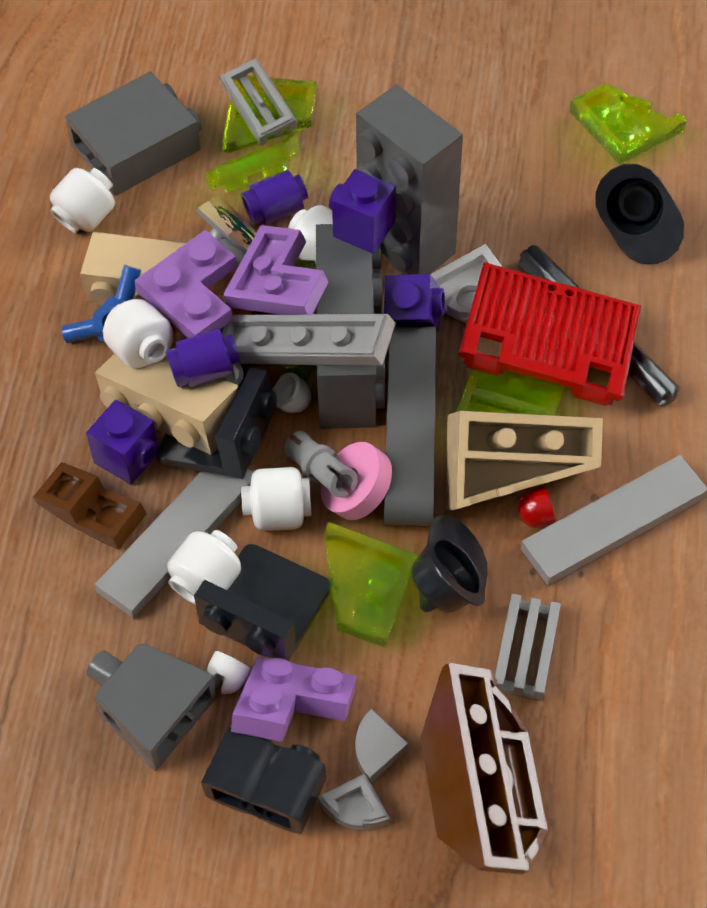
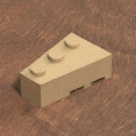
M458 411L449 414L447 421L444 510L463 508L471 504L601 467L603 418Z

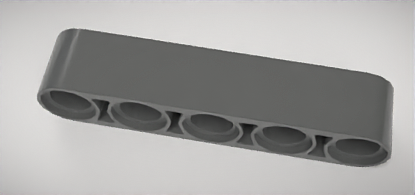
M395 325L390 339L386 455L392 465V479L385 495L384 525L431 526L433 522L436 326Z

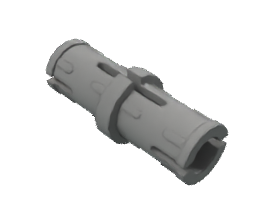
M302 431L293 433V436L301 442L299 445L291 440V438H287L284 444L285 455L301 466L302 472L310 481L323 484L338 498L349 495L340 486L342 483L352 492L355 490L358 483L357 474L339 461V457L333 449L327 445L317 444L306 432Z

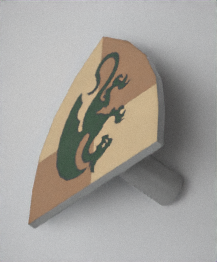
M216 194L198 207L196 212L213 227L209 233L236 256L238 268L257 232L219 194Z

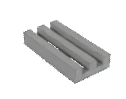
M257 58L219 76L222 87L260 146L267 143V138L272 135L274 138L283 135L282 130L286 128L290 131L297 128L295 116ZM252 72L281 118L274 119L246 76L247 74ZM234 80H238L264 120L265 126L262 127L233 82Z
M511 594L495 672V678L498 682L496 687L500 692L543 700L561 603L551 601V605L548 606L541 604V599L531 597V602L521 600V595ZM519 613L528 615L516 678L515 682L505 680ZM539 617L548 620L535 686L525 684L537 619Z

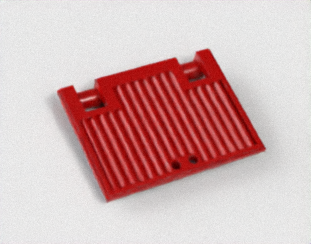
M483 262L458 355L464 358L463 364L467 365V368L495 376L503 375L505 370L572 388L571 394L575 395V398L607 406V404L612 405L614 400L622 401L641 305ZM480 337L502 343L499 357L476 351ZM589 367L610 373L607 387L586 381Z

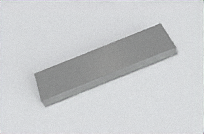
M388 314L232 315V321L224 326L222 335L223 337L231 334L233 336L241 361L236 364L382 366L395 322Z
M679 455L522 540L521 551L547 586L706 499L707 486L683 457Z
M247 469L244 478L241 479L201 471L94 584L96 593L134 619L170 580L171 576L168 572L167 563L186 537L195 531L211 535L242 502L241 486H251L253 472Z

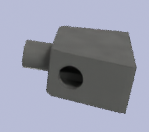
M147 644L137 645L123 662L106 650H102L91 660L86 672L87 676L102 685L94 697L102 719L154 771L158 770L217 698L213 675Z

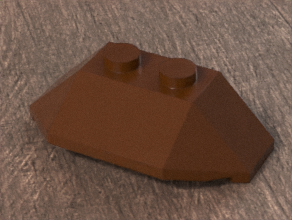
M448 662L441 669L421 734L437 837L477 870L524 874L530 870L533 864L532 860L539 851L548 831L528 731L510 701L496 687L498 682L490 669Z

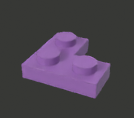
M260 226L223 294L230 308L280 315L313 314L329 282L323 270L294 267L306 244L301 230Z
M204 230L134 280L136 292L148 303L152 304L187 338L215 329H221L232 321V311L230 307L208 288L237 268L236 256L209 232Z
M257 656L232 714L231 732L283 742L294 712L345 722L355 693L357 676L340 673L333 668H315L290 663L282 658L268 659Z

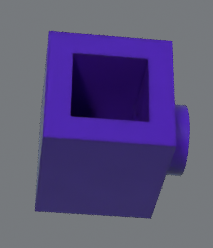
M354 169L344 184L339 183L334 188L329 200V209L332 210L333 237L374 254L395 223L396 185Z
M385 275L384 314H388L397 326H436V331H439V315H444L445 292L444 288H440L432 275Z
M116 399L86 432L94 464L130 485L153 461L158 450L154 421Z

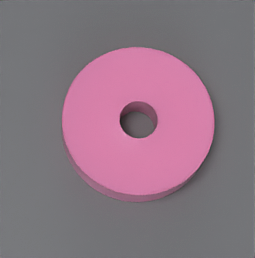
M356 442L348 445L337 454L339 461L357 474L358 483L355 490L352 492L342 483L340 486L349 495L338 498L321 484V498L324 505L330 511L346 520H357L370 514L385 497L392 479V465L388 456L367 442Z

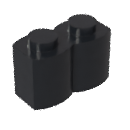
M228 727L201 781L205 796L236 811L254 815L278 828L302 834L327 779L325 764L320 762V756L302 745L293 744L291 748L277 746L271 743V739L231 732V727Z

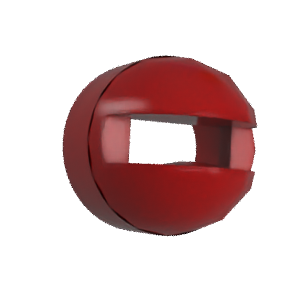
M545 486L531 490L522 496L518 503V513L526 525L532 528H540L556 523L552 504Z

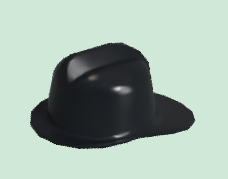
M622 164L610 169L599 182L595 192V200L598 213L619 248L629 259L640 264L656 265L670 259L679 250L684 238V221L679 208L658 176L650 169L639 164Z
M447 515L436 517L430 527L427 545L416 558L411 569L414 583L420 591V609L425 613L436 608L450 613L468 604L475 606L484 604L488 569L487 560L481 545L474 534L456 518Z

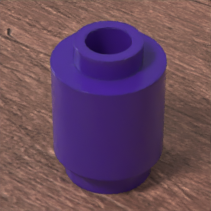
M285 170L250 184L249 190L241 193V199L253 225L261 222L264 225H268L304 209L303 201L308 199V193L300 175L292 176L289 170Z
M220 328L176 342L177 347L166 350L168 362L178 387L189 384L193 388L233 375L235 373L232 365L241 362L232 334L223 337Z

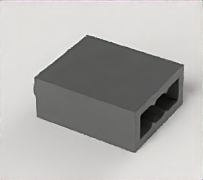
M151 71L65 115L71 145L92 169L96 168L112 182L113 186L110 191L115 196L201 150L199 141L201 123L196 113L191 108L185 109L178 101L172 87L168 83L162 84Z

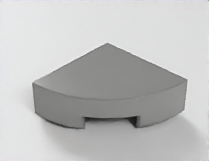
M372 709L362 719L356 734V757L362 775L365 774L371 784L408 749V743Z
M365 774L318 797V804L325 814L344 827L365 831L376 830L390 825V817Z

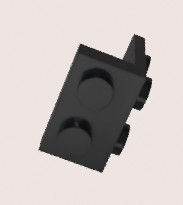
M249 368L215 436L218 449L212 455L195 447H186L178 442L176 438L165 433L156 452L158 461L164 465L243 479L276 411L277 395L271 389L268 371Z
M246 545L238 556L241 562V572L228 590L204 579L194 594L199 624L204 625L213 633L224 635L247 646L261 656L282 658L289 661L330 594V581L328 578L258 545Z

